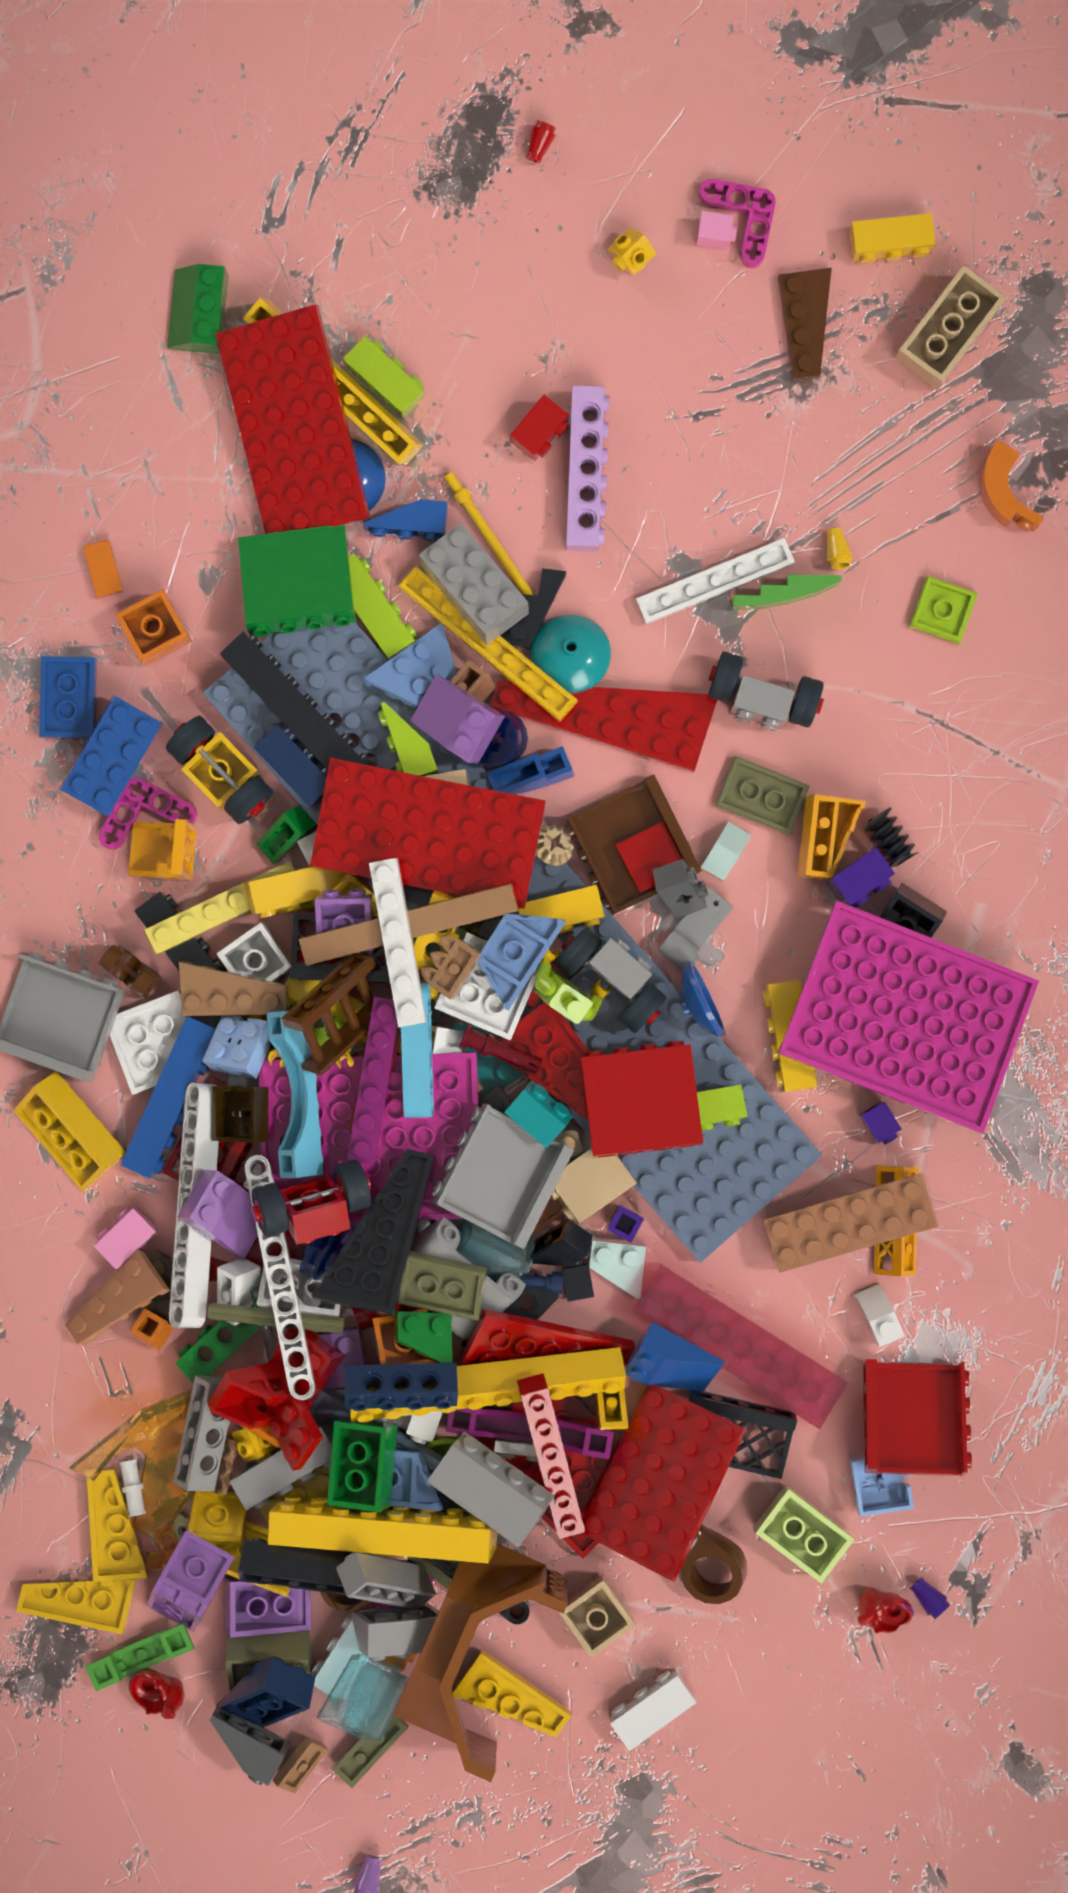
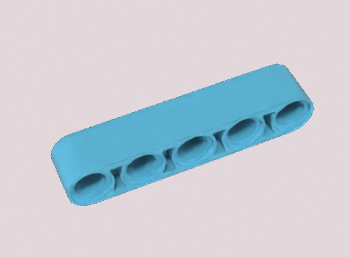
M420 982L427 1022L401 1027L403 1109L405 1118L433 1117L431 994L429 982Z

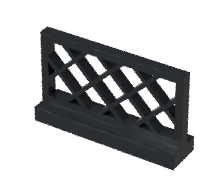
M293 914L292 962L289 979L322 981L349 955L344 956L336 964L322 961L324 964L306 966L305 963H298V953L301 950L299 937H304L299 932L300 920H311L316 926V915ZM384 946L374 955L371 952H367L379 965L375 966L366 975L367 982L390 983L388 966H383L377 959L384 951Z
M689 1390L688 1401L721 1417L730 1418L733 1423L741 1427L751 1423L756 1424L760 1429L761 1433L749 1440L744 1434L743 1440L745 1442L739 1445L736 1450L737 1453L748 1446L755 1458L744 1463L739 1462L736 1455H734L729 1467L782 1479L793 1431H795L797 1424L796 1412L710 1392ZM776 1429L786 1431L785 1440L774 1446L768 1434ZM765 1437L771 1449L758 1456L751 1444ZM783 1448L782 1453L780 1455L778 1450ZM775 1453L779 1459L778 1469L766 1468L761 1460Z

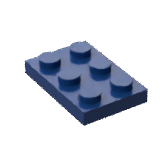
M41 656L39 737L88 739L95 727L97 659L95 657Z

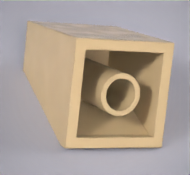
M590 1146L567 1163L550 1198L552 1200L557 1199L562 1205L561 1213L565 1219L569 1218L574 1223L580 1224L634 1186L636 1181L617 1156L593 1159L592 1146Z

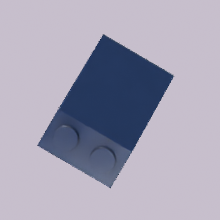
M268 1657L256 1663L220 1702L219 1709L264 1728L309 1709L316 1677L306 1673V1670L301 1667H292L285 1664L281 1658Z

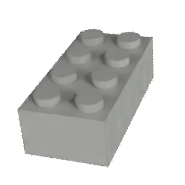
M462 523L419 554L420 567L486 646L529 614L528 601Z

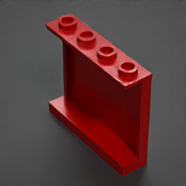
M684 1041L669 1042L668 1047L657 1048V1044L640 1046L641 1050L630 1051L629 1047L613 1049V1054L603 1055L602 1051H591L586 1053V1057H581L593 1159L703 1145L691 1044L684 1045Z
M877 1359L865 1360L863 1363L864 1473L964 1476L968 1469H971L972 1454L967 1452V1441L971 1440V1426L966 1424V1414L970 1413V1398L966 1397L965 1387L969 1386L970 1377L969 1370H965V1362H960L958 1365L877 1363Z

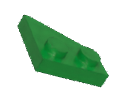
M398 1311L395 1313V1342L405 1347L413 1348L416 1353L425 1358L429 1357L439 1363H452L451 1315Z

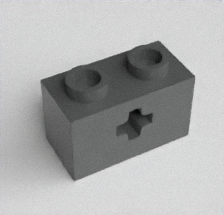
M683 859L653 869L656 892L676 918L707 908L705 897L708 896L707 887L703 881L698 880L694 868H689Z

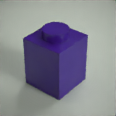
M880 1101L859 1114L860 1119L875 1143L883 1142L886 1145L898 1137L896 1133L902 1130L885 1101Z
M619 1204L606 1228L631 1243L644 1218Z

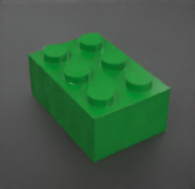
M349 1417L334 1421L327 1505L381 1512L391 1507L398 1424L379 1421L367 1423L351 1422Z

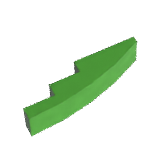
M788 574L785 579V585H760L758 595H734L732 598V611L764 609L811 598L838 586L842 581V575Z

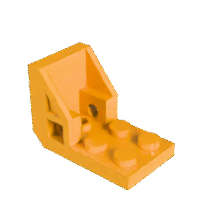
M175 819V823L133 822L128 876L192 881L197 827L189 821Z

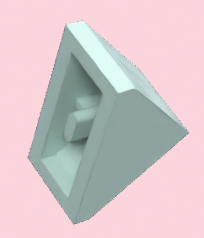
M728 821L700 868L724 881L751 835Z

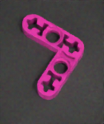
M718 179L705 180L701 184L699 198L704 205L749 214L741 250V261L749 268L760 266L765 257L776 204L774 194L767 189ZM713 187L717 194H714L713 198H709L708 193L704 191H709V188ZM723 189L727 190L725 201H721ZM738 191L744 195L745 200L741 204H734L730 200V195ZM750 194L753 195L751 207L747 206ZM761 198H766V202L771 205H766L765 209H762L758 202L761 201ZM753 223H762L766 231L762 235H755L751 231ZM753 242H758L756 254L760 256H756L755 260L749 259L750 255L746 253H750Z
M138 777L131 778L104 823L99 834V841L105 848L110 850L121 848L133 827V822H136L143 807L175 823V819H181V816L173 811L171 817L167 815L173 809L174 801L178 802L175 807L182 811L190 808L188 813L192 816L190 820H184L192 824L197 820V811L190 803ZM141 783V789L149 794L150 789H154L149 796L148 804L144 803L147 798L140 794L133 797L132 785L138 786ZM159 795H165L168 799V806L163 810H158L154 806V799ZM123 806H127L132 810V816L127 821L119 820L117 815L118 810ZM114 820L119 825L126 826L124 831L119 828L116 832V836L119 838L117 843L112 841L109 845L107 844L109 839L105 836L107 833L112 834L116 826L111 825Z

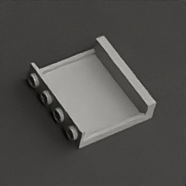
M31 951L29 956L19 953L18 957L24 960L0 1024V1051L82 1081L93 1082L126 990L118 988L119 982L103 977L101 982L93 979L94 973L78 969L77 973L68 970L70 965L57 960H54L53 964L44 962L46 956Z
M482 1104L481 1108L476 1107L470 1118V1121L473 1123L469 1131H464L458 1141L457 1146L460 1147L455 1157L451 1156L445 1167L447 1174L443 1182L438 1181L432 1192V1196H434L432 1202L507 1242L524 1249L574 1150L555 1141H552L545 1148L510 1117L491 1108L488 1104Z

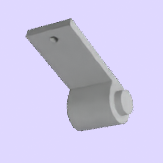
M710 887L707 888L708 896L705 897L707 908L685 915L658 949L659 952L682 970L685 963L692 961L695 965L700 958L697 952L733 909L730 903Z

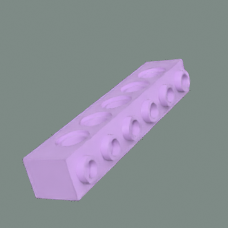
M572 386L566 551L598 552L599 544H604L605 528H599L600 517L605 518L606 501H600L601 491H606L607 475H601L602 465H607L608 450L607 448H602L603 438H608V422H603L604 412H609V395H604L605 387ZM587 411H592L597 415V418L594 421H586L582 415ZM587 437L593 438L596 441V445L592 448H586L583 446L582 440ZM584 464H591L595 467V472L589 475L584 474L580 468ZM584 490H590L595 497L590 501H584L580 498V493ZM587 516L594 523L591 527L584 528L579 524V519Z

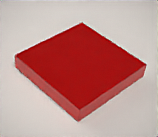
M664 822L615 845L639 894L655 887L653 869L683 859Z

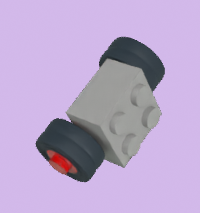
M724 651L721 653L718 665L712 666L708 680L712 681L709 697L730 703L737 685V691L730 710V714L735 715V720L743 723H750V720L761 723L760 727L763 729L775 731L776 728L781 729L786 723L788 713L789 722L806 728L811 726L815 714H820L824 699L821 698L824 682L802 676L795 693L794 690L745 675L739 676L743 657Z
M585 927L576 937L571 935L561 946L564 951L556 959L555 964L570 977L584 963L586 966L591 967L628 1000L630 1005L619 1016V1020L633 1033H636L646 1022L650 1025L660 1014L657 1009L667 997L652 983H649L636 997L637 991L652 976L648 971L651 966L641 957L635 960L628 953L630 948L619 938L616 941L610 938L593 958L590 957L603 941L590 928Z

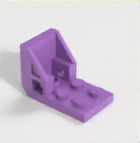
M186 1530L155 1584L147 1606L178 1624L184 1623L187 1629L195 1632L235 1556Z

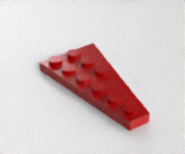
M544 1002L518 1021L511 1040L501 1036L496 1037L495 1040L536 1057L543 1058L541 1066H538L539 1070L536 1075L511 1063L508 1064L536 1084L544 1087L547 1092L588 1120L581 1057H586V1053L589 1050L564 1016Z
M484 1309L457 1362V1366L620 1347L625 1368L636 1347L634 1340Z

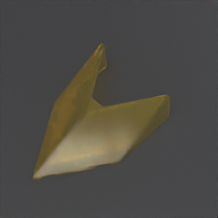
M192 1389L140 1409L68 1467L71 1471L95 1481L113 1456L137 1447L145 1455L141 1478L144 1489H141L146 1514L134 1516L133 1526L136 1531L157 1541L161 1539L196 1492L186 1491L173 1483Z

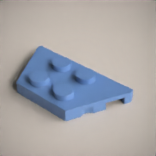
M441 623L366 676L362 682L368 687L373 685L385 691V695L393 699H399L403 704L416 710L436 674L449 681L456 675L444 626Z
M508 913L504 915L481 951L483 954L477 963L482 971H484L489 983L496 991L506 1010L509 1011L566 923L564 919Z
M395 1448L391 1506L441 1511L443 1504L437 1489L427 1482L431 1474L421 1451Z

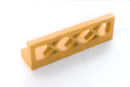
M876 1166V1186L885 1184V1172H895V1181L919 1174V1167ZM917 1233L891 1240L889 1243L884 1242L874 1245V1274L900 1277L916 1276ZM887 1253L892 1258V1270L883 1269V1257Z

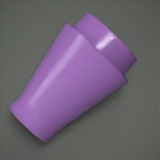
M366 1855L365 1861L353 1884V1887H355L354 1893H379L381 1858Z

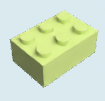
M786 1484L753 1526L758 1536L821 1584L855 1540L847 1530Z

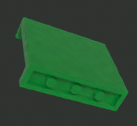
M345 524L334 527L322 526L238 537L245 625L249 636L253 634L256 637H264L270 633L278 632L289 634L301 629L319 630L324 626L335 625L343 627L350 623H356L348 556L349 543Z

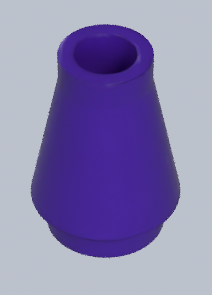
M922 1577L910 1587L927 1616L931 1615L936 1619L950 1606V1603L946 1600L948 1597L927 1583Z

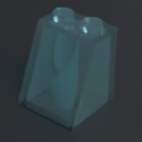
M464 1219L458 1228L460 1242L456 1251L473 1265L487 1267L486 1275L490 1279L497 1280L506 1273H511L520 1278L523 1273L527 1274L533 1263V1259H531V1253L534 1248V1242H532L533 1232L525 1248L522 1249Z
M363 1653L352 1654L316 1718L363 1741H382L408 1677L401 1674V1669L395 1665L386 1663L385 1666L377 1661L369 1660Z

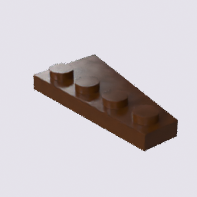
M832 267L779 274L778 276L793 381L820 377Z

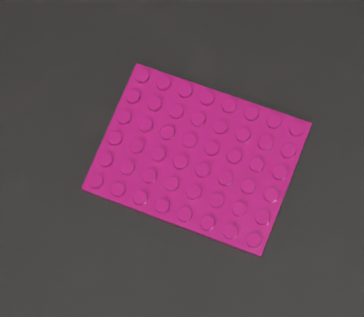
M835 901L778 1054L983 1134L1039 980L845 903Z
M477 1053L432 1054L433 1117L427 1118L404 1117L402 1055H397L387 1091L376 1164L361 1163L364 1172L370 1180L371 1205L364 1209L348 1212L349 1222H360L364 1214H367L374 1203L373 1200L382 1191L390 1178V1174L407 1149L434 1154L435 1156L419 1220L441 1219L442 1217L446 1219H463L433 1203L434 1196H432V1192L438 1181L443 1182L447 1171H445L446 1164L451 1156L455 1157L460 1149L457 1146L458 1141L464 1131H469L473 1123L470 1121V1118L476 1107H479ZM364 1056L352 1057L354 1060L352 1067L348 1065L347 1059H343L341 1061V1069L335 1063L323 1075L316 1074L323 1174L300 1178H280L278 1149L284 1140L291 1114L289 1076L285 1066L280 1068L281 1059H274L272 1066H270L269 1060H264L259 1072V1086L269 1087L268 1142H261V1156L269 1161L272 1167L274 1182L279 1189L328 1175L335 1183L334 1166L347 1162L352 1133L347 1131L360 1085ZM261 1162V1169L263 1174L266 1170V1165Z

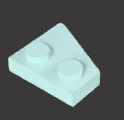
M592 1240L589 1268L633 1297L640 1299L646 1246Z

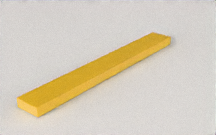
M415 566L398 585L401 591L559 722L578 702L574 696L501 636L486 646L435 583L418 567Z

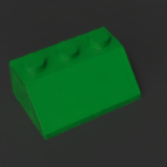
M195 264L175 269L168 349L220 354L215 333L222 332L224 327L229 277L225 266Z

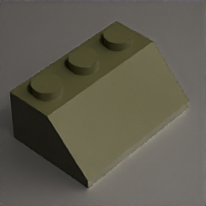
M310 1631L232 1638L227 1634L225 1664L230 1691L256 1663L268 1657L281 1658L285 1664L292 1667H301L306 1670V1673L312 1675Z

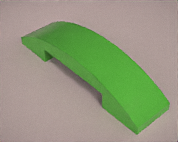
M181 1623L125 1645L87 1664L85 1668L95 1691H98L121 1681L124 1677L168 1658L170 1660L189 1652L195 1646L185 1624Z

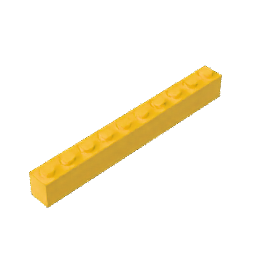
M621 1348L457 1366V1406H451L447 1409L423 1407L418 1410L409 1408L382 1410L377 1408L354 1411L349 1409L351 1422L367 1423L373 1419L381 1418L392 1420L407 1415L424 1416L432 1412L451 1413L457 1409L469 1408L477 1410L483 1406H507L511 1403L522 1402L517 1380L544 1373L552 1400H560L567 1396L576 1395L586 1397L593 1393L601 1392L608 1394L616 1393L619 1390H624L626 1381ZM432 1386L424 1387L428 1390L434 1389V1387ZM371 1387V1388H369L368 1390H370V1391H376V1390H378V1389H377V1388H374V1387ZM397 1387L396 1389H397V1390H405L406 1388H405V1387Z

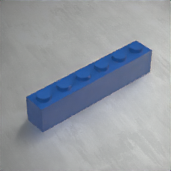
M192 1016L186 1017L120 1166L147 1178H153L155 1174H161L166 1160L163 1159L166 1149H172L177 1135L174 1134L178 1124H183L186 1089L190 1083L197 1082L199 1075L204 1076L208 1069V1066L202 1060L216 1027Z

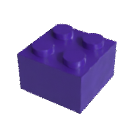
M875 847L828 880L826 884L839 902L856 908L870 899L868 896L870 891L873 890L876 894L891 884L890 877L895 873Z

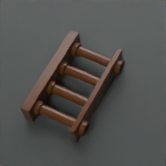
M359 953L350 954L281 1018L285 1027L303 1033L311 1056L301 1064L303 1070L323 1075L368 1032L374 997L368 985L366 975L376 966L373 957ZM356 984L364 1002V1006L357 1013H355L348 992ZM338 1001L347 1020L339 1030L330 1011L331 1007ZM319 1018L322 1019L329 1039L321 1047L312 1028Z

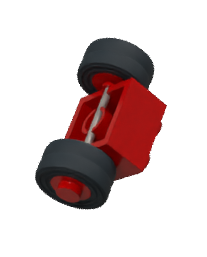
M357 1159L335 1165V1183L328 1175L283 1189H279L275 1183H269L252 1189L253 1206H251L253 1218L255 1222H258L264 1236H272L289 1230L296 1244L310 1243L315 1239L328 1235H338L342 1231L350 1229L348 1212L364 1209L371 1205L370 1180L364 1172L361 1163Z

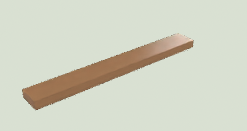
M512 883L413 908L407 910L412 938L516 912L519 908ZM379 918L299 938L306 966L384 946Z

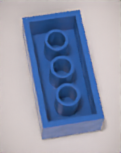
M112 696L59 789L109 817L162 723L117 696Z

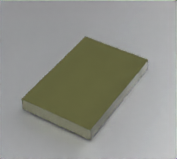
M735 756L715 807L790 836L810 785Z
M411 1251L398 1303L478 1321L481 1315L487 1267Z

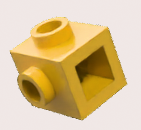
M632 227L619 235L608 248L613 257L611 260L613 265L620 272L625 270L632 275L641 271L646 263L657 254L645 234Z
M244 1427L231 1433L233 1439L237 1441L238 1453L242 1456L245 1463L252 1460L260 1463L272 1456L270 1452L277 1448Z

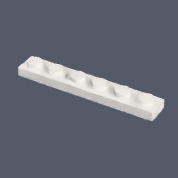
M785 538L636 598V602L647 625L794 565L795 561Z
M398 858L369 863L398 1027L426 1023L425 1006Z

